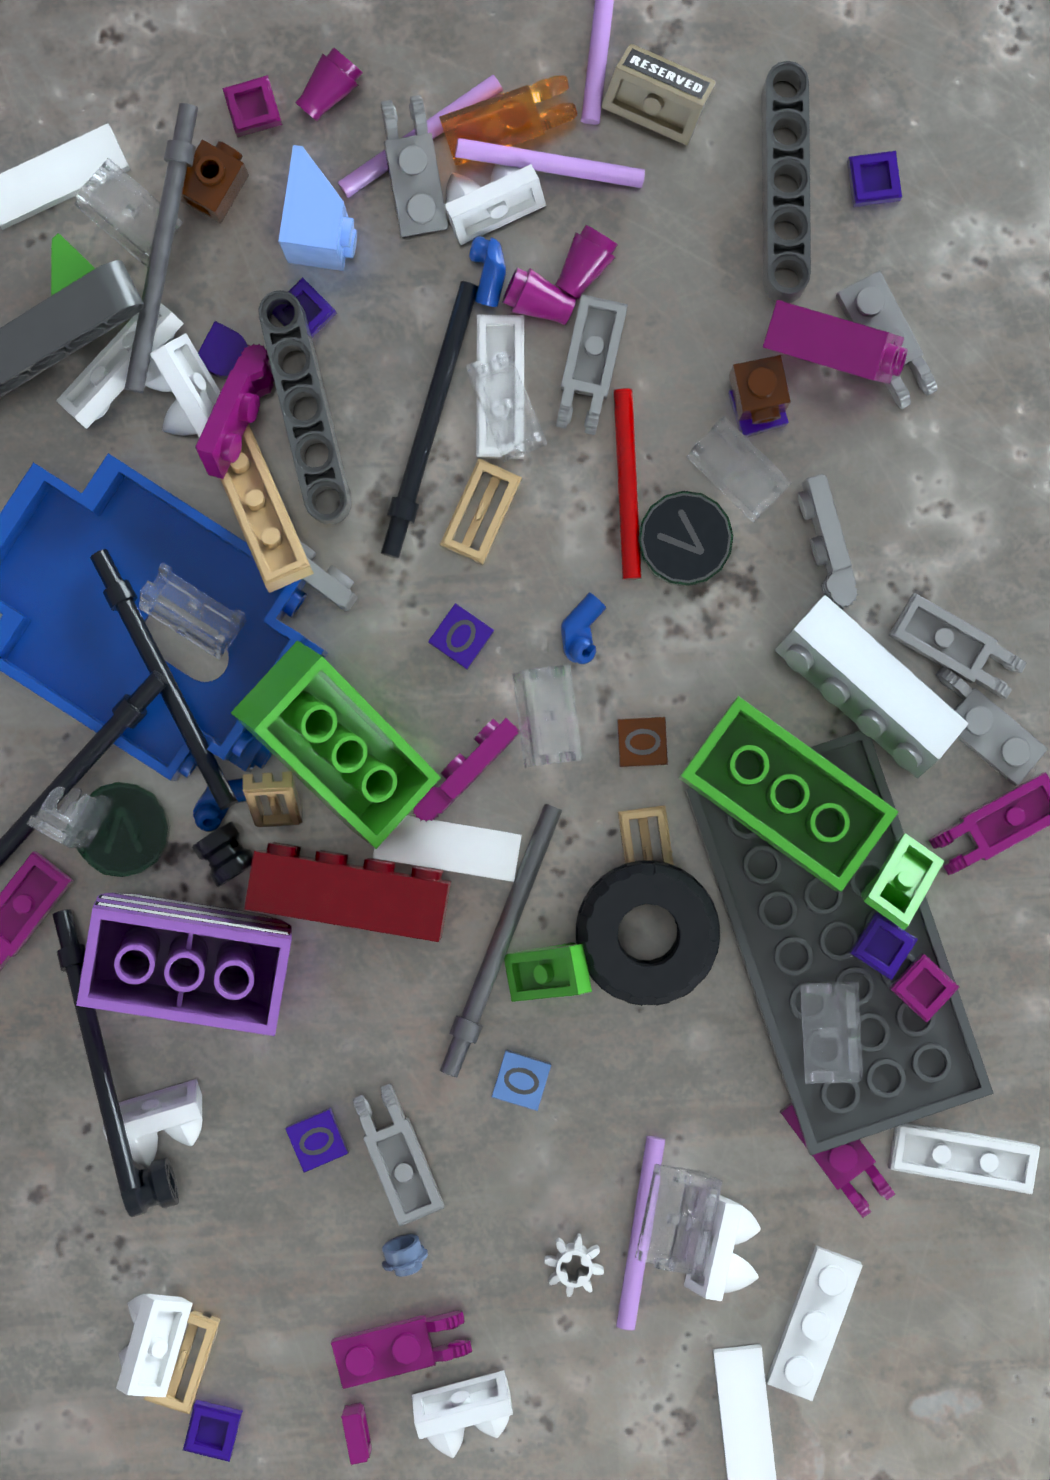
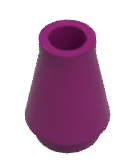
M333 47L327 56L322 53L302 95L295 103L313 119L318 121L325 112L359 86L356 81L363 72Z
M585 225L580 234L575 232L560 277L555 285L579 300L583 292L616 258L612 254L618 244L592 227Z
M517 267L505 291L502 303L512 307L511 312L556 321L566 325L574 309L576 299L565 294L533 269L529 268L528 271H524Z

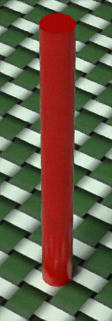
M623 388L614 390L622 579L636 580L642 578L633 389Z

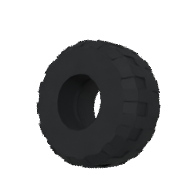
M654 860L635 861L612 869L590 888L578 911L576 944H583L589 975L601 989L614 998L630 1004L658 1006L686 996L706 978L718 954L720 923L712 898L692 875L679 867ZM644 904L659 905L668 910L675 919L677 926L676 940L671 949L662 957L650 961L639 960L628 955L621 947L618 938V928L624 915L633 908Z

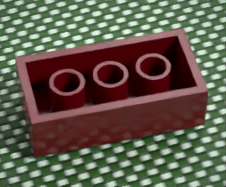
M277 842L268 843L267 850L254 851L244 910L439 942L442 938L451 881L442 879L443 870L415 866L412 867L411 874L395 872V862L367 858L364 859L363 866L348 864V854L325 850L316 851L315 858L300 856L301 846Z

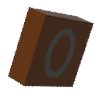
M665 717L617 719L620 767L668 765Z

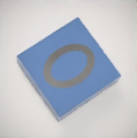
M505 1050L492 1097L538 1111L551 1063Z

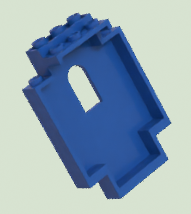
M109 453L82 493L33 462L0 513V613L2 614L0 618V671L96 733L114 715L112 708L125 694L132 695L150 673L118 611H112L103 595V591L106 588L90 559L91 555L97 551L107 549L122 579L129 580L138 597L135 604L145 622L158 602L161 601L217 637L226 646L229 656L227 668L219 678L213 681L200 682L167 661L165 662L209 745L207 750L222 760L230 761L245 772H251L255 765L262 769L271 758L272 753L231 712L297 640L324 658L327 656L328 653L324 649L281 622L286 614L292 618L301 607L307 596V593L302 591L306 582L300 579L269 593L247 542ZM159 693L146 707L147 715L134 729L128 727L114 742V745L168 780L178 781L181 775L188 778L197 767V764Z

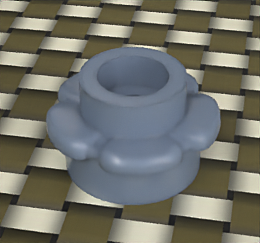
M406 1234L395 1237L382 1247L385 1257L382 1266L386 1271L394 1270L395 1275L399 1277L412 1275L422 1268V1262L427 1258L428 1250L424 1249V1246L421 1245L417 1235Z

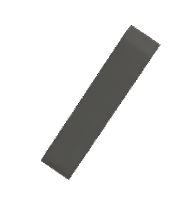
M783 61L774 65L767 74L761 96L763 285L766 294L773 301L780 300L792 303L800 298L809 283L811 275L809 79L807 72L801 65L792 61ZM778 81H788L794 85L797 94L788 98L781 97L774 90L773 84ZM783 127L789 128L794 131L798 141L791 145L781 144L774 137L773 131ZM782 174L790 175L797 182L798 189L790 193L782 192L776 187L774 178ZM782 221L790 222L797 228L798 237L793 240H784L776 234L774 225ZM782 268L791 269L798 276L799 284L792 288L783 287L776 281L775 272Z
M121 260L108 262L95 268L0 328V398L133 317L144 308L145 304Z
M284 290L273 291L261 300L258 308L259 320L303 502L307 512L319 522L337 524L343 521L349 514L351 497L308 326L307 315L303 306L294 295ZM281 304L293 306L295 315L290 324L284 327H277L272 324L271 315L277 306ZM301 351L306 355L304 368L295 374L284 372L282 367L284 357L289 352ZM303 397L316 399L317 411L311 419L301 421L295 418L293 409L299 399ZM314 443H323L327 445L329 450L327 461L319 467L307 466L305 462V452ZM326 489L336 490L340 496L338 508L330 514L319 513L316 507L317 496Z

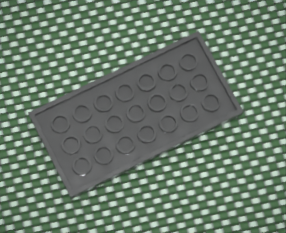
M857 731L810 747L895 808L871 737L866 736L861 731ZM693 788L685 789L810 1155L994 1094L959 991L957 990L926 1023L889 989L921 953L925 954L955 982L926 895L909 926L904 930L918 940L892 980L849 953L874 913H879L865 903L860 894L879 873L895 843L904 834L898 814L842 892L832 890Z

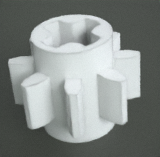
M577 1233L574 1243L566 1245L562 1239L556 1238V1246L559 1250L557 1255H546L544 1257L545 1264L556 1267V1271L548 1278V1283L555 1285L561 1281L566 1285L567 1297H571L574 1288L581 1286L591 1293L593 1291L590 1281L592 1274H604V1267L600 1264L592 1263L591 1260L599 1254V1246L593 1245L587 1249L582 1245L580 1233ZM572 1255L581 1256V1264L586 1267H579L576 1275L568 1274L567 1265L562 1263L570 1262Z

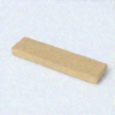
M248 424L242 437L240 455L234 463H230L224 479H221V482L268 592L271 593L314 573L250 424Z

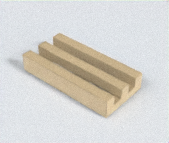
M478 458L440 542V546L484 565L522 481V477ZM486 472L492 475L465 537L462 543L454 541V537L482 475ZM504 480L509 484L479 550H474L471 548L472 543L500 481Z
M292 771L282 772V781H275L272 773H262V782L255 783L253 774H243V792L255 826L300 825L302 823V806ZM279 794H284L289 814H283ZM260 795H267L273 815H264Z
M665 805L618 812L625 864L635 862L629 820L638 819L643 860H653L647 817L656 816L662 860L665 863L674 865Z
M195 1310L193 1312L190 1311L187 1321L189 1323L166 1397L145 1396L144 1400L190 1414L221 1319L213 1316L211 1318L203 1316V1313ZM198 1327L206 1329L183 1401L177 1399L176 1395Z

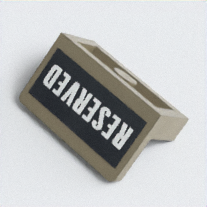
M630 44L614 70L601 108L684 145H688L716 82L709 77L639 46Z

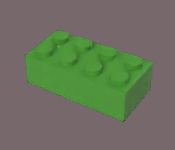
M298 640L231 712L252 735L283 765L292 771L346 826L375 849L380 846L441 778L322 655Z
M739 696L732 702L678 777L832 890L842 892L899 812Z

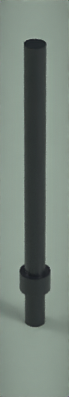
M460 282L398 496L392 497L387 516L391 519L381 554L399 559L409 523L414 524L419 509V504L415 502L478 290V286L470 282Z
M102 549L91 555L90 559L106 588L103 591L106 601L112 611H118L149 673L151 674L156 670L168 680V685L160 694L220 810L231 807L238 801L214 754L207 750L209 745L135 604L138 598L129 580L122 579L108 550Z
M154 670L132 695L125 694L112 708L114 715L1 837L0 867L128 727L134 729L147 715L146 707L169 683L163 674Z
M61 910L52 914L61 948L57 951L61 971L67 973L120 1193H127L140 1187L96 1009L76 1006L86 948L84 944H79L71 910Z

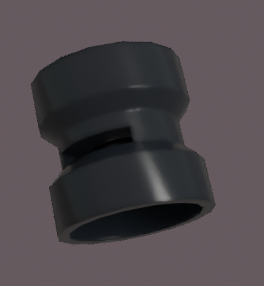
M232 821L192 846L199 859L209 861V866L211 867L210 876L217 887L237 877L252 865L253 853L250 849L243 848L238 843L240 833Z
M167 1157L152 1161L150 1166L145 1169L139 1170L135 1167L140 1188L131 1192L121 1193L125 1209L130 1217L145 1214L149 1207L159 1205L162 1208H167L179 1203L177 1181L172 1165Z

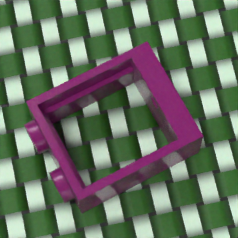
M780 300L776 301L763 344V348L887 384H890L893 375L900 376L908 351L907 348L902 347L904 337Z

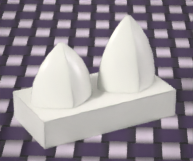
M495 164L491 174V183L483 187L466 176L452 172L446 187V204L444 205L452 229L460 245L472 241L477 236L485 235L545 207L546 203L539 178L531 164L524 168Z
M185 333L150 353L152 359L149 363L145 386L162 392H173L176 400L166 413L162 431L181 436L198 434L200 438L220 395V390L188 335Z
M197 1079L119 1102L132 1159L146 1168L154 1161L157 1152L158 1131L164 1130L173 1139L188 1146L194 1145L200 1134L203 1121L202 1093ZM103 1124V1132H104V1135H105L106 1140H107V1136H106V1132H105V1128H104V1124Z
M704 1192L684 1287L705 1299L722 1301L724 1293L740 1290L759 1278L754 1268L746 1260L733 1253L734 1245L746 1242L761 1230L756 1218L750 1211L722 1195Z
M142 1294L127 1303L134 1328L129 1345L119 1352L122 1369L116 1389L126 1395L166 1397L193 1303L182 1297Z
M504 1370L412 1395L414 1424L419 1439L427 1438L436 1449L451 1458H454L460 1449L465 1427L475 1425L483 1433L498 1438L505 1429L509 1416L513 1415L510 1390Z

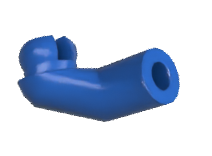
M477 236L473 239L469 257L472 261L481 262L484 265L475 302L486 306L498 307L506 276L502 247L500 242L493 237L487 240Z
M590 592L561 623L563 651L573 663L587 664L594 659L596 654V646L593 645L590 626L605 611L606 606Z
M243 778L227 780L238 801L237 803L247 802L243 792ZM207 786L193 810V817L197 827L206 832L216 830L229 808L220 810Z

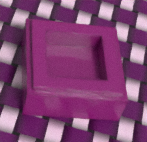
M268 75L222 88L237 138L283 125Z
M921 953L889 989L927 1023L960 987L925 954Z
M359 1402L345 1405L341 1418L350 1464L367 1462L368 1458H370L372 1443L364 1404L362 1405Z

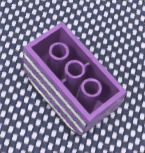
M100 894L92 908L76 1006L275 1036L292 941V927L283 920L254 912L141 894Z

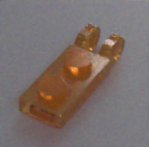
M555 75L548 79L537 81L531 87L526 85L439 116L455 165L459 166L472 161L455 157L458 138L511 147L545 135L544 131L575 119L578 113L573 102L552 106L540 114L536 103L569 89L567 77Z

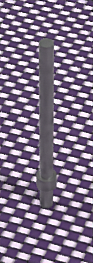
M179 103L173 139L167 140L164 161L168 165L142 295L145 305L139 312L124 388L125 390L144 393L151 357L150 353L152 352L187 167H192L196 149V146L192 145L198 107L187 103Z
M544 804L462 1015H456L449 1032L453 1035V1038L440 1068V1071L447 1075L458 1077L470 1044H476L483 1027V1025L479 1024V1021L562 813L561 809Z

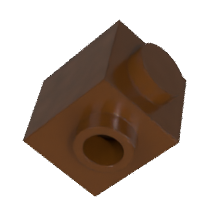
M202 139L195 151L192 167H187L181 202L221 224L249 176L244 163L241 162L242 154L221 141H218L216 146H213Z
M781 355L733 364L729 378L738 421L752 419V424H762L780 419V413L785 412L791 403Z

